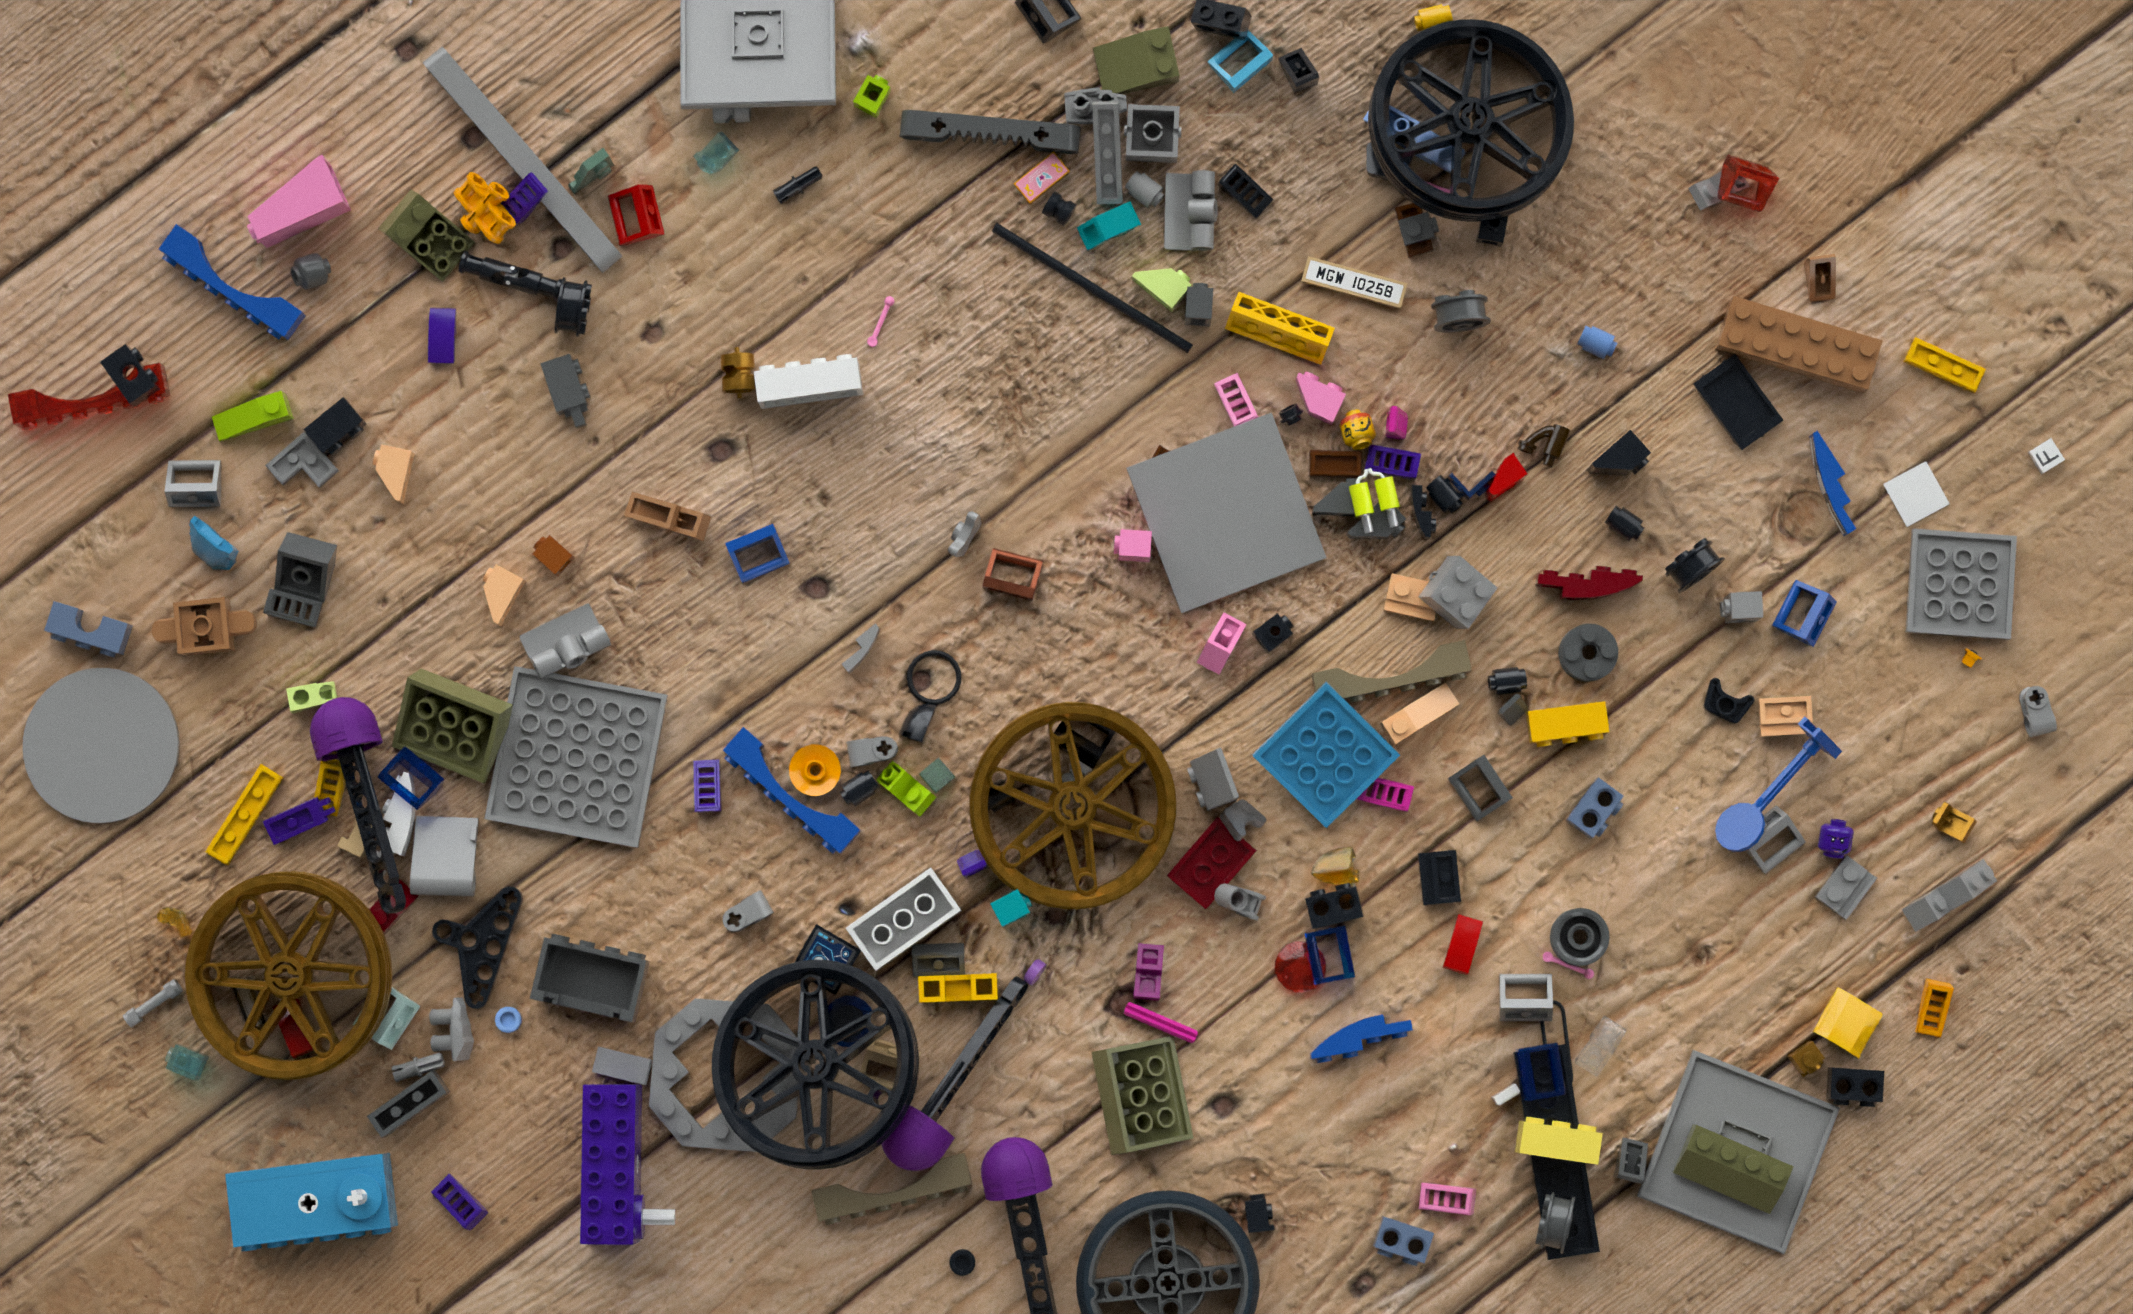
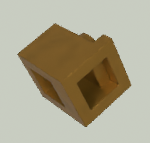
M1813 1041L1806 1042L1787 1056L1802 1078L1822 1067L1821 1064L1824 1063L1823 1060L1825 1059Z

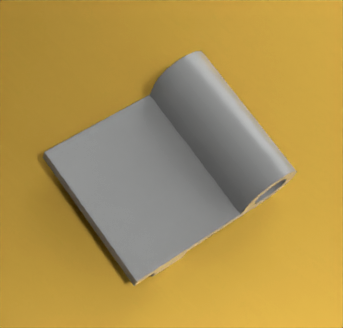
M416 816L410 874L411 894L474 897L476 888L474 868L478 818Z

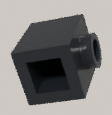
M1508 216L1480 222L1476 242L1501 247L1504 242Z

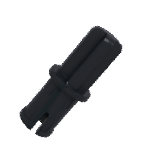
M815 166L796 178L794 175L791 176V180L774 189L773 192L780 204H783L799 193L803 194L805 188L822 179L823 175L819 168Z

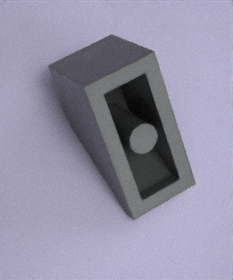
M1348 478L1346 483L1341 482L1313 507L1312 514L1355 517L1349 486L1356 484L1357 479Z
M1378 502L1373 507L1375 513L1370 514L1374 532L1365 534L1361 519L1347 532L1346 536L1349 539H1387L1390 535L1395 538L1405 528L1402 523L1405 522L1406 518L1395 509L1399 526L1390 528L1387 512L1381 511Z

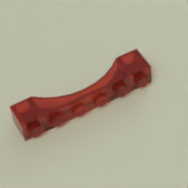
M161 363L145 365L146 370L151 368L158 377L159 381L156 384L160 390L143 402L148 401L149 404L163 402L164 397L171 396L165 366ZM137 368L130 372L127 376L128 380H134L137 377ZM117 386L103 394L77 400L54 398L34 389L8 394L13 424L17 427H22V430L37 428V424L47 422L48 425L59 424L63 422L62 418L72 417L74 420L87 418L88 413L98 411V414H107L113 412V408L123 406V409L136 408L128 403Z

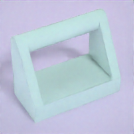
M393 987L391 995L397 999L372 1037L374 1041L391 1050L420 1008V1005ZM360 1014L358 1015V1017H357L356 1020L354 1021L353 1025H355V1023L357 1022V1020H358Z

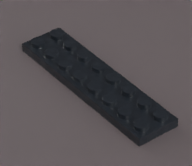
M1566 1044L1513 1052L1524 1121L1526 1122V1116L1544 1119L1545 1125H1552V1120L1571 1123L1570 1128L1578 1129L1579 1122ZM1530 1155L1540 1219L1546 1194L1551 1195L1552 1192H1555V1197L1568 1200L1575 1197L1572 1211L1573 1217L1564 1252L1561 1254L1560 1249L1545 1246L1547 1260L1600 1252L1586 1164Z

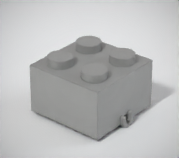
M1128 104L1127 125L1124 127V136H1127L1126 161L1177 163L1178 138H1181V127H1179L1180 106Z
M1447 556L1439 569L1430 574V581L1419 595V598L1456 629H1469L1498 587L1461 556Z

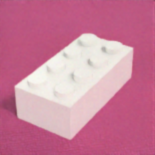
M851 354L836 356L837 360L826 361V358H816L810 360L811 364L801 365L799 361L785 363L783 368H775L774 365L761 366L759 371H754L758 404L761 409L863 395L857 357L852 358Z
M929 868L846 927V930L875 971H878L962 910L933 869Z

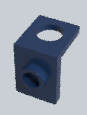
M1491 471L1470 491L1453 473H1450L1447 478L1469 500L1475 494L1480 497L1490 488L1488 482L1496 474Z

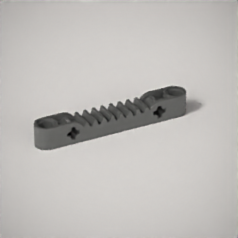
M903 110L899 137L907 140L939 143L948 140L950 136L952 141H955L957 136L961 135L963 142L967 140L968 136H971L973 143H976L978 137H981L983 144H986L988 138H992L995 145L999 139H1002L1003 145H1007L1010 139L1014 146H1017L1019 140H1021L1024 147H1027L1030 143V146L1039 152L1052 153L1054 151V153L1078 154L1081 127L1062 123ZM940 122L944 128L941 129V132L937 133L934 127H937V123ZM1040 132H1044L1046 137L1043 139V142H1039L1038 137H1036L1039 136Z

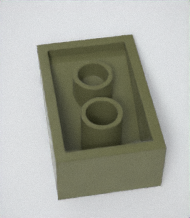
M1169 26L1143 31L1093 48L1102 90H1112V93L1126 94L1179 82L1180 75Z

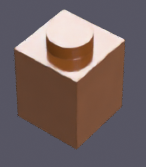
M550 535L547 538L541 537L533 546L535 551L532 554L557 577L575 559Z

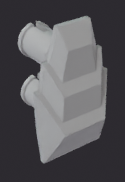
M1100 87L1064 93L1066 124H1093V102L1119 101V114L1127 111L1126 95L1112 93V90H1100Z
M463 997L454 998L451 1009H431L429 1019L431 1025L450 1024V1035H433L431 1037V1049L434 1052L451 1050L453 1061L469 1060L474 1044L471 1024Z

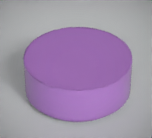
M1040 959L1035 960L1026 972L1024 981L1032 986L1039 979L1047 964Z

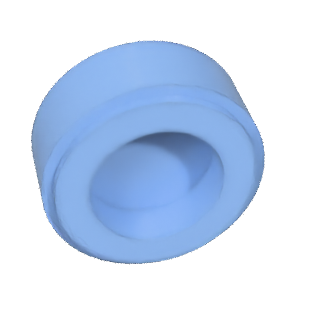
M503 1007L495 1016L497 1028L505 1033H512L518 1030L522 1023L521 1013L514 1007Z

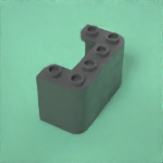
M552 934L551 938L544 937L530 999L605 1015L628 1022H636L650 961L645 960L646 955L628 951V955L625 956L620 954L621 949L605 946V950L595 949V943L580 940L579 945L569 943L570 937Z

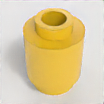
M1442 4L1418 10V16H1414L1417 31H1423L1434 25L1453 21L1449 5L1442 6Z

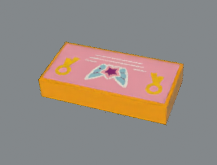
M1053 151L1017 180L1014 186L1026 201L1032 204L1068 175L1070 171Z

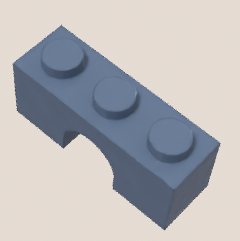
M53 601L44 631L52 633L51 639L64 643L67 638L76 641L75 646L90 650L91 646L101 648V654L114 658L116 653L124 655L133 625L103 616L98 629L87 633L81 626L83 610Z

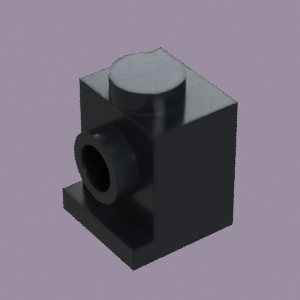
M1277 613L1254 630L1252 634L1267 654H1269L1293 635L1291 629L1294 626L1286 615L1280 617ZM1274 626L1280 629V634L1277 636H1273L1270 633V629Z
M1265 1193L1249 1195L1250 1200L1244 1201L1248 1233L1275 1230L1274 1224H1269L1268 1221L1273 1219L1271 1203L1266 1204Z

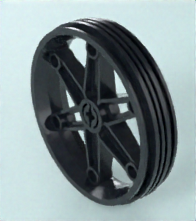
M1461 19L1437 24L1417 33L1404 42L1390 56L1378 76L1371 95L1368 127L1371 145L1382 171L1391 184L1405 198L1419 208L1443 218L1455 221L1482 222L1505 217L1524 209L1542 196L1552 185L1561 171L1571 148L1574 134V113L1570 92L1564 77L1552 58L1537 43L1513 28L1486 20ZM1469 44L1460 89L1415 61L1426 53L1444 46ZM1480 45L1484 47L1486 51L1480 52L1476 50L1475 46ZM1492 48L1509 55L1521 63L1535 77L1538 83L1490 95ZM1475 63L1481 64L1480 99L1468 97ZM1404 71H1412L1415 74V77L1407 76L1404 73ZM1398 80L1401 85L1405 86L1436 116L1392 136L1389 124V103L1393 87ZM1423 81L1455 101L1449 110L1421 86ZM1536 92H1543L1547 98H1539ZM1526 98L1527 104L1495 118L1491 107ZM1550 105L1553 135L1548 156L1544 161L1541 156L1536 154L1506 125ZM1472 112L1471 118H1472V123H1474V124H1473L1472 128L1470 129L1471 123H1470V118H1468V117H1469L1470 113ZM1447 123L1451 134L1419 143L1415 142V137ZM1494 131L1522 157L1519 160L1487 140V138ZM1462 142L1474 144L1467 178L1461 177ZM1395 143H1403L1406 149H1398ZM1452 146L1450 194L1433 187L1412 171L1403 158ZM1482 151L1528 180L1521 186L1504 194L1473 198ZM1527 164L1535 165L1538 171H1531ZM1462 189L1468 196L1462 197L1457 194L1456 190Z
M805 960L786 964L764 974L751 983L739 994L723 1017L715 1038L712 1053V1080L715 1096L720 1110L732 1130L744 1143L768 1159L782 1165L807 1170L829 1169L846 1165L864 1157L879 1147L895 1131L906 1115L914 1097L919 1075V1050L916 1034L907 1012L896 996L881 982L861 969L830 960ZM817 980V989L814 992H809V984ZM825 981L838 982L858 989L872 999L878 1008L831 1033ZM800 984L797 1038L750 1019L760 1006L772 996L788 987ZM811 1002H817L821 1040H809ZM885 1014V1023L882 1026H876L877 1017ZM752 1024V1033L744 1036V1028ZM865 1027L868 1029L869 1032L838 1056L833 1045ZM890 1029H892L897 1050V1069L892 1091L847 1064ZM763 1034L797 1047L792 1059L760 1041ZM740 1038L783 1064L782 1067L741 1099H739L734 1074L735 1055ZM816 1060L820 1061L819 1065H815V1069L811 1067V1064H815ZM839 1069L871 1088L868 1095L835 1082L834 1079ZM792 1073L798 1083L764 1102L762 1096ZM822 1088L820 1127H814L810 1089ZM833 1090L881 1110L878 1116L860 1133L842 1143L830 1146ZM887 1092L888 1101L883 1105H879V1096ZM800 1095L805 1149L790 1147L774 1141L757 1128L752 1121ZM754 1102V1111L751 1114H746L745 1108L747 1104ZM822 1137L821 1147L814 1149L812 1145L814 1139Z

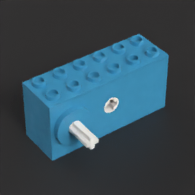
M390 1153L225 1174L233 1247H241V1252L261 1249V1244L267 1243V1248H275L288 1245L287 1241L293 1240L294 1245L314 1242L313 1237H319L320 1242L340 1239L339 1234L344 1233L346 1238L366 1235L365 1231L372 1230V1235L392 1232L391 1227L398 1226ZM309 1200H315L316 1205H309Z

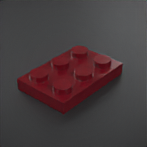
M1217 817L1167 874V877L1206 910L1215 900L1216 889L1221 884H1229L1257 850L1243 838L1240 841L1235 840L1221 819Z

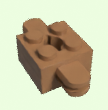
M226 597L173 602L174 618L155 621L151 633L153 638L162 644L177 643V652L183 657L235 651L234 636L250 635L255 632L257 619L253 613L247 610L231 611L230 599Z

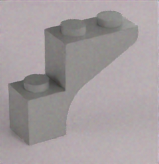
M1982 859L1944 884L1914 900L1904 907L1902 911L1916 932L1939 920L1951 910L1974 899L1997 882L1993 870Z

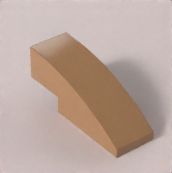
M635 492L631 493L624 514L627 518L704 542L711 517L704 513Z

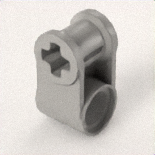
M2040 686L2023 689L2019 695V702L2029 737L2056 731V719L2046 690ZM2037 694L2038 699L2030 702L2029 697Z
M890 737L864 738L846 742L850 767L890 760L898 752L896 741ZM884 741L892 746V749L888 750V755L886 756L884 752L879 751V747L883 746Z
M1221 884L1216 889L1214 895L1215 901L1219 906L1255 921L1259 919L1257 914L1261 902L1266 899V896L1230 884Z
M760 890L728 909L723 915V924L727 930L738 932L751 924L765 919L774 912ZM732 913L735 916L741 915L742 917L739 920L740 925L737 927L734 924L728 925L727 923L730 920L729 915Z

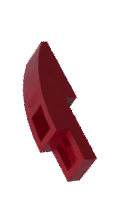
M1596 566V570L1591 569L1588 579H1584L1583 574L1569 573V577L1558 576V571L1543 570V574L1539 573L1536 576L1535 586L1561 589V600H1591L1628 590L1641 583L1643 576L1637 575V571L1631 569H1622L1621 573L1611 572V567Z

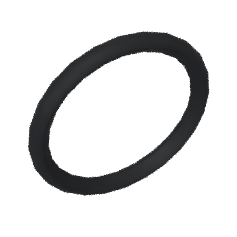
M931 650L919 654L911 662L907 671V683L911 693L916 699L926 704L938 705L949 701L956 695L961 685L962 675L958 663L952 656L942 651ZM925 657H943L955 669V686L947 696L941 699L925 698L916 691L913 685V670L917 663Z

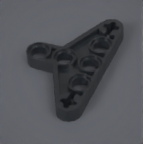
M508 886L503 888L466 926L442 919L437 921L432 928L433 937L437 941L458 948L464 999L471 1008H483L490 999L523 902L522 893L516 887ZM511 891H514V896L517 897V902H512L509 910H514L513 915L508 912L498 911L500 905L506 908L507 900L504 899V895L510 894ZM501 915L509 919V926L503 931L495 926L496 918ZM441 924H448L451 927L452 933L450 937L446 939L439 937L437 930ZM466 932H472L476 936V943L471 947H466L462 942V937ZM496 940L500 943L501 950L497 955H491L487 952L488 942ZM482 965H488L492 968L493 973L488 980H483L478 975V970ZM474 980L481 984H489L488 989L482 987L480 995L484 999L483 1001H478L476 1005L473 1004L474 999L470 998V994L476 993L479 987L477 985L473 986Z

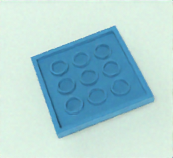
M1327 682L1252 754L1326 828L1400 756Z

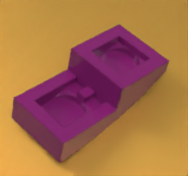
M1138 943L1133 999L1160 1000L1164 945Z

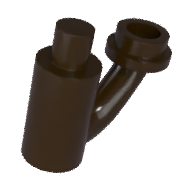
M1557 424L1542 427L1524 441L1519 440L1518 450L1527 454H1533V451L1537 449V446L1534 444L1545 437H1549L1543 450V454L1546 455L1543 465L1552 468L1555 459H1560L1571 430Z

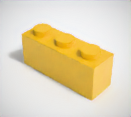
M1605 701L1526 712L1530 744L1536 743L1537 747L1552 746V741L1562 740V744L1578 742L1577 737L1588 736V741L1604 739L1603 734L1610 732Z

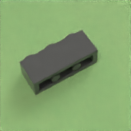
M431 1071L367 1117L381 1138H384L450 1093V1090L436 1071Z

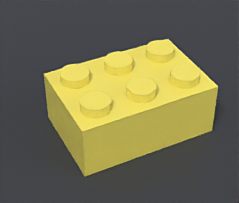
M1526 1116V1122L1519 1121L1515 1152L1598 1165L1603 1133L1596 1132L1597 1127L1578 1124V1129L1570 1128L1571 1123L1552 1120V1125H1545L1544 1119Z

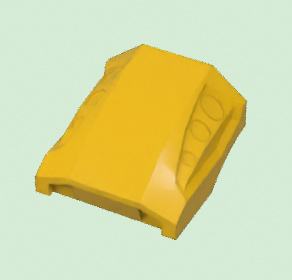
M1837 987L1824 1008L1813 1033L1828 1039L1831 1043L1838 1045L1841 1049L1848 1051L1853 1057L1859 1059L1883 1014Z

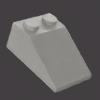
M1221 748L1190 761L1191 767L1187 768L1191 782H1197L1200 792H1197L1196 796L1200 807L1206 806L1207 811L1237 801L1239 795Z

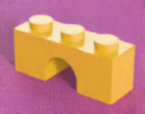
M997 973L918 976L919 1003L998 1000Z

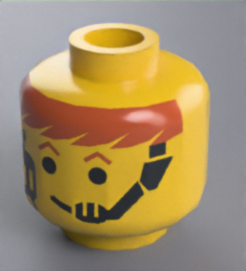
M1358 409L1347 412L1345 414L1346 417L1339 424L1344 443L1354 450L1364 449L1372 445L1376 431L1370 414L1360 412Z

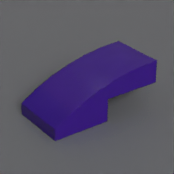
M430 308L428 363L454 364L455 308Z

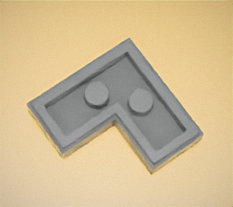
M306 432L298 436L265 465L283 486L302 469L319 488L339 472Z

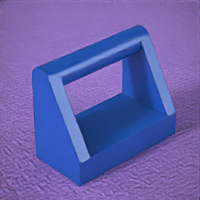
M774 524L725 543L742 583L790 564ZM774 538L781 557L743 572L736 553Z
M1795 580L1772 626L1814 647L1837 601L1829 593ZM1801 590L1815 596L1816 599L1798 631L1784 624Z

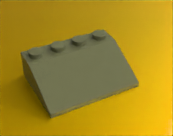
M421 668L407 677L392 747L485 783L507 731L513 704Z
M1174 1036L1091 1052L1111 1155L1194 1138Z

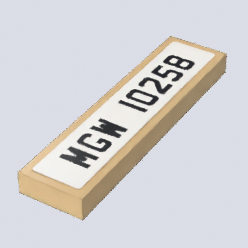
M1308 256L1301 282L1397 309H1401L1408 284Z

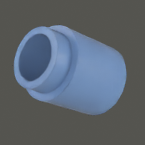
M1585 326L1577 344L1583 347L1582 350L1605 359L1606 355L1612 356L1617 342L1613 341L1614 335L1594 326L1592 328Z

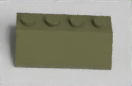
M1692 1124L1673 1173L1770 1214L1782 1195L1794 1166L1701 1126Z

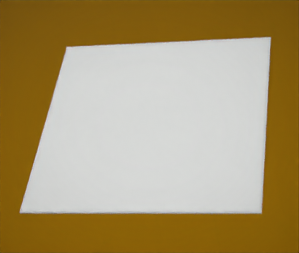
M1926 461L1883 484L1907 527L1950 504Z

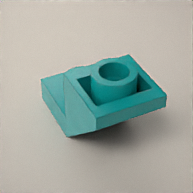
M1130 201L1097 215L1076 228L1088 251L1111 238L1130 232L1140 226L1141 223Z

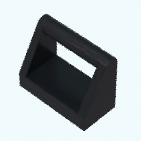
M1016 0L1015 4L1044 44L1082 19L1070 0H1057L1069 17V19L1060 24L1056 22L1042 0Z
M1063 721L1060 722L1054 732L1057 736L1063 735L1066 732V724ZM1087 722L1108 735L1100 747L1071 729L1079 761L1094 769L1116 732L1105 726ZM1066 743L1059 744V748L1068 753Z

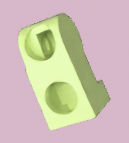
M334 681L286 689L292 714L321 707L327 701L337 698Z

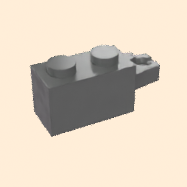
M567 354L540 363L556 412L559 415L565 414L566 418L572 416L577 429L587 426L583 412L588 411L587 398L591 396L587 384H581L579 374L583 372L578 358L573 360V357Z

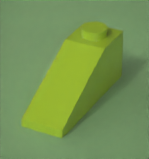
M282 390L255 398L212 416L219 442L294 419L287 395Z

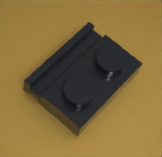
M1456 850L1418 853L1423 905L1461 902Z

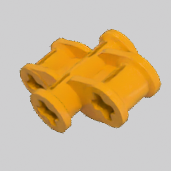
M469 172L464 184L454 190L456 199L469 212L461 217V224L469 232L478 234L482 231L491 242L500 244L503 241L504 234L516 225L514 218L501 204L502 201H506L509 198V193L499 183L491 182L488 186L480 175Z

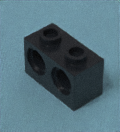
M1196 0L1191 23L1198 31L1246 40L1252 16L1244 7L1211 0Z
M1350 883L1335 886L1336 891L1326 893L1325 889L1310 892L1311 897L1305 898L1312 929L1364 917L1357 886L1351 887ZM1346 894L1351 895L1354 899V905L1349 910L1343 909L1339 903L1340 898ZM1321 900L1325 901L1329 906L1328 913L1324 916L1317 915L1314 910L1315 904Z
M1828 1067L1826 1099H1834L1833 1104L1849 1105V1100L1860 1101L1859 1106L1875 1107L1876 1102H1883L1885 1071ZM1840 1079H1844L1848 1083V1090L1844 1094H1840L1836 1089V1084ZM1866 1081H1871L1874 1084V1092L1869 1096L1865 1095L1862 1090V1086Z

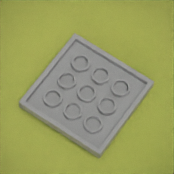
M1912 529L1905 632L2010 640L2017 536Z

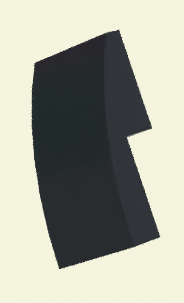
M1412 485L1411 506L1413 516L1424 540H1429L1431 534L1436 532V518H1432V511H1421L1422 507H1426L1427 492H1422L1423 485Z

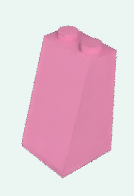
M320 155L248 215L251 224H248L247 228L257 243H262L268 248L351 211V208L331 164L323 155Z

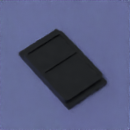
M1736 354L1727 360H1723L1720 365L1706 375H1702L1699 380L1693 383L1698 394L1741 451L1784 421Z

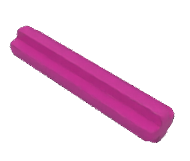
M1128 1002L1125 1007L1124 1014L1128 1017L1189 1043H1194L1198 1031L1131 1002Z

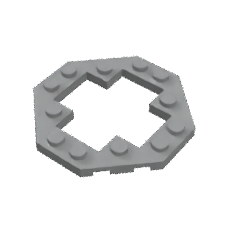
M695 998L655 1032L649 1107L682 1146L756 1152L738 1137L722 1113L702 1128L670 1090L671 1087L689 1073L673 1052L711 1019L720 1026L723 1017L734 1001ZM769 1004L761 1005L750 1018L796 1037ZM765 1034L762 1036L770 1047L792 1059L797 1047ZM779 1063L769 1073H767L763 1077V1079H767L770 1075H772L775 1071L782 1067L783 1064ZM791 1073L772 1090L778 1095L798 1082ZM798 1096L752 1122L772 1139L797 1118Z

